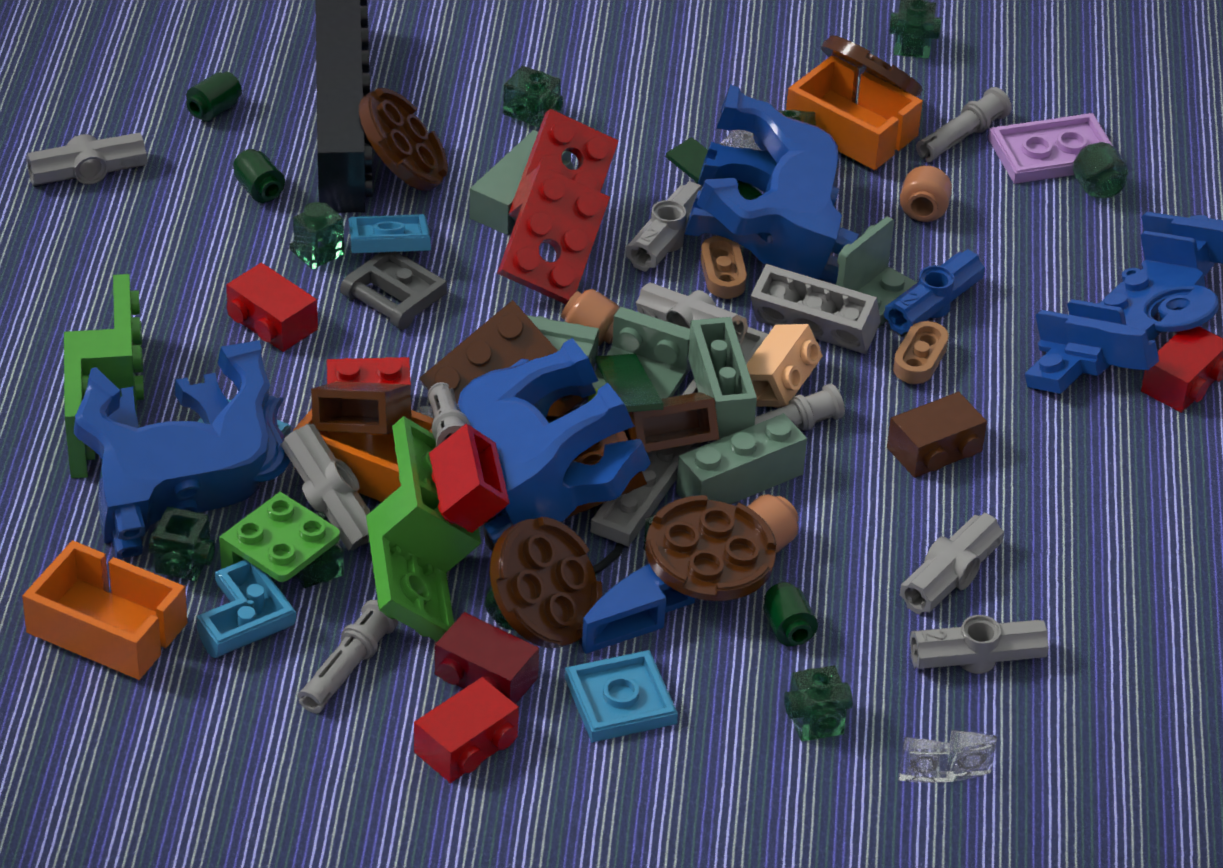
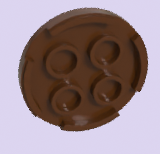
M832 35L823 42L821 50L828 57L834 55L858 67L859 78L866 71L920 98V94L923 91L922 86L895 65L890 66L882 59L870 54L869 50L839 36Z
M377 88L375 91L368 93L360 101L359 117L363 130L377 155L397 177L411 187L421 191L434 189L448 173L447 157L436 132L428 133L422 121L413 114L417 108L399 93L387 88Z
M707 495L681 498L661 508L653 517L645 543L648 563L665 584L687 596L708 601L734 600L755 592L769 579L776 557L774 534L760 515L741 503L734 506L720 501L708 500Z
M552 518L527 519L506 529L498 538L492 552L490 579L492 591L501 613L519 635L541 647L560 648L582 638L583 618L603 596L602 582L596 580L593 566L586 554L590 551L587 545L571 528Z

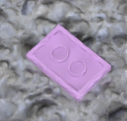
M1093 113L989 128L988 139L1014 184L1119 168L1120 156Z

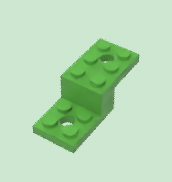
M130 274L113 275L114 329L64 332V406L71 478L88 477V460H95V451L80 441L74 434L75 415L84 398L91 368L96 367L119 390L133 386L136 415V400H144L143 375L136 376V373L143 372L142 326L140 317H133V315H140L139 290H131Z
M403 416L392 426L401 486L366 516L379 610L388 618L396 619L413 628L421 636L429 637L437 642L454 624L446 573L482 542L479 528L470 533L458 524H451L446 521L439 512V500L436 485L431 476L433 471L429 452L436 448V440L433 437V433Z

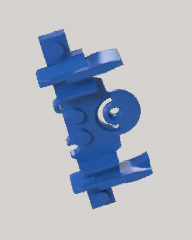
M1146 212L1142 216L1144 232L1141 234V242L1145 258L1141 263L1142 270L1138 268L1124 270L1122 272L1123 282L1112 290L1100 303L1072 299L1067 303L1069 315L1040 310L1036 314L1040 335L1038 348L1040 351L1047 353L1025 373L1027 387L1061 394L1082 373L1098 376L1111 365L1128 369L1149 370L1159 362L1156 340L1153 339L1161 332L1189 330L1212 319L1218 312L1219 301L1217 295L1212 290L1206 288L1204 277L1215 263L1223 264V220L1208 218L1205 215H1195L1186 218ZM1158 312L1159 316L1162 318L1161 321L1153 319L1155 314Z

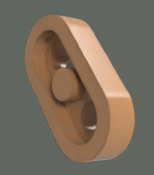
M720 236L707 238L701 246V264L707 289L711 294L722 299L740 296L746 289L747 278L740 245L737 242Z
M921 321L912 325L895 353L894 374L908 384H920L928 381L933 376L946 353L949 338L946 328L932 321Z

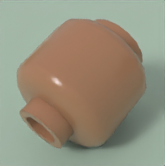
M926 165L916 167L910 171L903 182L900 192V205L903 211L910 218L918 222H931L943 216L949 206L952 194V184L948 175L939 168Z
M588 289L583 293L576 291L564 307L561 318L567 323L599 328L598 346L604 341L611 344L613 342L614 315L618 311L619 306L594 289Z
M769 494L761 495L747 506L760 515L769 525L776 540V554L797 536L798 513L794 506L784 497H775Z

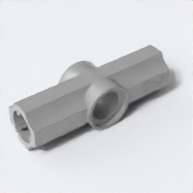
M140 132L97 140L89 134H81L69 140L66 146L29 152L26 155V161L32 186L75 178L83 184H94L101 181L108 172L145 166L147 164V153Z
M689 181L686 185H680L668 200L659 201L653 205L651 219L626 247V257L633 263L634 268L644 272L649 268H655L668 252L676 251L683 246L691 208L698 190H702L700 184Z
M649 282L641 288L640 296L636 301L639 313L689 329L691 320L731 317L740 345L743 343L745 333L748 330L746 317L717 307L713 299L701 290H696L686 296Z
M306 424L291 432L280 445L305 482L302 484V490L308 502L316 511L326 515L330 523L339 529L340 538L348 551L355 550L368 543L369 534L366 516L370 513V510L357 492L360 485L353 471L346 463L335 458L314 424Z
M985 512L980 516L974 515L950 539L944 536L939 537L930 547L924 563L901 584L900 596L906 602L907 608L919 615L922 612L930 613L955 588L959 590L966 589L976 577L981 562L1003 542L1004 531L998 525L997 519Z
M974 615L965 619L962 627L911 631L910 634L911 659L914 668L918 669L960 665L968 672L982 674L992 670L996 662L1047 657L1049 649L1047 628L1044 620L998 623L989 616Z

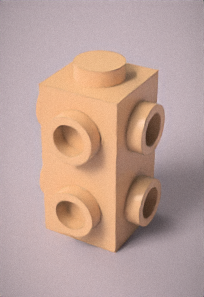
M809 324L775 325L746 364L757 396L756 407L780 408L789 405V401L796 395L823 357L820 346Z

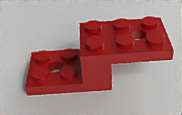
M549 109L545 113L508 213L509 216L517 220L497 274L567 304L578 289L610 199L609 196L601 193V189L619 140L555 110ZM564 151L571 152L577 157L578 168L576 170L568 169L563 164L561 157ZM541 243H548L553 246L556 252L554 262H547L540 256L539 246Z

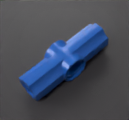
M967 249L964 252H958L940 266L932 265L923 268L919 275V282L885 306L884 317L888 320L891 329L903 335L915 323L947 315L950 311L951 301L984 277L985 266L979 260V255Z

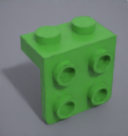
M280 491L219 536L221 569L247 560L275 580L285 582L334 546L340 540V531L337 527Z

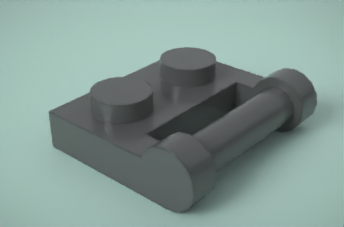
M380 252L348 274L341 283L340 292L351 300L359 299L390 318L392 325L400 330H404L410 326L416 315L447 294V281L399 252ZM372 283L402 302L396 304L366 285Z

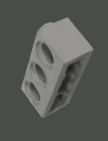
M768 264L765 265L750 296L756 321L772 326L779 324H809L815 339L863 354L867 353L881 323L877 297Z

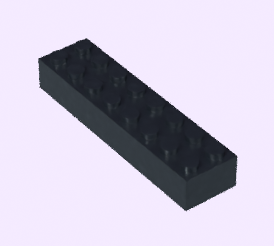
M316 0L319 213L365 212V197H373L372 174H365L372 173V145L363 130L359 117L360 101L370 93L367 0Z

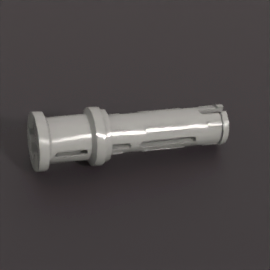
M989 88L984 92L981 99L970 101L964 105L959 116L917 142L916 150L921 159L926 157V162H932L943 152L949 150L970 134L983 133L990 128L991 122L997 118L1003 119L1011 113L1012 107L1009 97L1000 88Z
M443 382L431 386L427 395L435 418L431 428L433 437L436 440V447L464 424L470 425L466 415L459 411L453 388L449 390V384Z
M829 383L822 387V391L805 397L802 395L793 396L789 401V405L755 417V425L784 413L799 430L808 431L814 427L815 423L831 417L834 420L843 418L845 414L844 402L836 386Z
M369 600L363 605L361 609L362 615L354 624L347 625L342 631L341 643L323 663L309 683L298 693L297 697L300 698L298 701L307 711L316 714L320 713L328 703V700L337 692L355 667L362 660L374 656L378 650V642L383 636L392 633L396 629L398 620L385 616L379 610L377 600Z

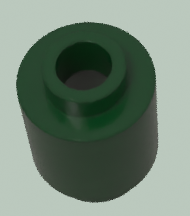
M227 71L212 74L188 89L186 105L189 112L202 121H210L237 103L238 98L242 95L240 82L232 73Z
M247 149L235 158L233 163L234 176L255 201L266 203L280 195L285 186V177L263 152Z
M782 582L772 586L765 593L763 610L781 644L785 646L802 645L815 635L818 629V621L801 589L791 583Z

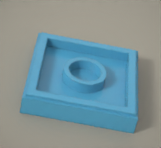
M424 214L348 218L352 253L431 250V237L427 218Z
M650 650L565 668V681L591 743L677 724L678 712Z

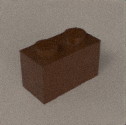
M336 381L311 389L312 422L318 431L390 434L393 433L392 426L403 416L412 421L410 384Z
M701 392L663 398L661 400L664 410L628 412L635 427L624 430L628 440L640 439L646 452L720 439L715 400L713 397Z
M956 392L891 417L887 449L916 478L982 452L987 421L960 392Z

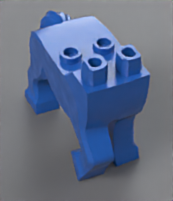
M730 84L722 104V113L716 128L729 131L746 130L753 133L756 145L761 150L728 147L711 141L698 180V184L703 187L701 191L698 190L691 208L685 235L699 236L707 233L724 237L750 250L765 265H772L836 284L839 269L838 257L832 256L831 252L839 255L845 245L853 243L859 236L858 233L840 227L842 215L834 207L839 191L838 187L833 186L839 159L838 145L833 137L821 128L786 117L770 103L748 97L741 92L739 87ZM736 180L748 183L765 193L753 200L745 199L739 192Z
M573 338L564 342L560 351L531 361L529 359H520L509 368L493 370L473 379L460 392L458 401L460 412L466 415L470 426L496 442L510 504L496 514L498 515L502 512V515L484 525L494 545L506 529L523 520L548 517L563 522L577 506L617 499L621 496L630 480L638 472L645 471L651 464L643 442L640 439L605 444L604 454L600 462L594 465L573 461L582 452L599 441L618 432L635 427L624 402L608 382L598 389L596 396L588 403L551 423L547 421L546 417L549 408L560 398L569 395L585 398L596 393L592 383L599 380L589 358Z
M260 340L221 346L217 363L223 374L232 380L238 388V393L230 402L226 399L218 385L216 373L204 374L205 383L193 385L189 384L188 377L175 379V396L181 406L191 408L197 412L204 423L195 421H167L139 428L133 386L119 390L96 367L91 368L84 398L75 415L74 434L102 459L98 486L101 529L104 544L113 542L117 559L141 555L143 551L141 537L145 536L150 525L158 520L171 517L187 519L195 516L198 512L218 509L241 502L257 491L261 482L271 481L286 470L290 459L280 445L284 441L285 436L277 426L278 409L283 402V397L269 396L270 382L262 361Z

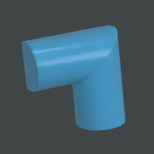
M247 560L240 561L215 572L216 583L230 602L196 616L200 639L208 654L213 658L220 657L293 626L296 621V611L269 575Z

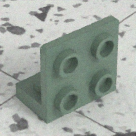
M888 216L875 226L871 225L868 227L864 234L853 243L845 245L837 258L839 269L835 285L877 297L881 319L879 327L888 321L884 317L885 306L918 283L889 267L894 219Z
M620 306L614 315L613 342L607 355L636 354L660 398L673 397L691 369L688 360L690 329ZM597 368L595 374L599 381L592 383L594 389H600L606 384L599 368Z

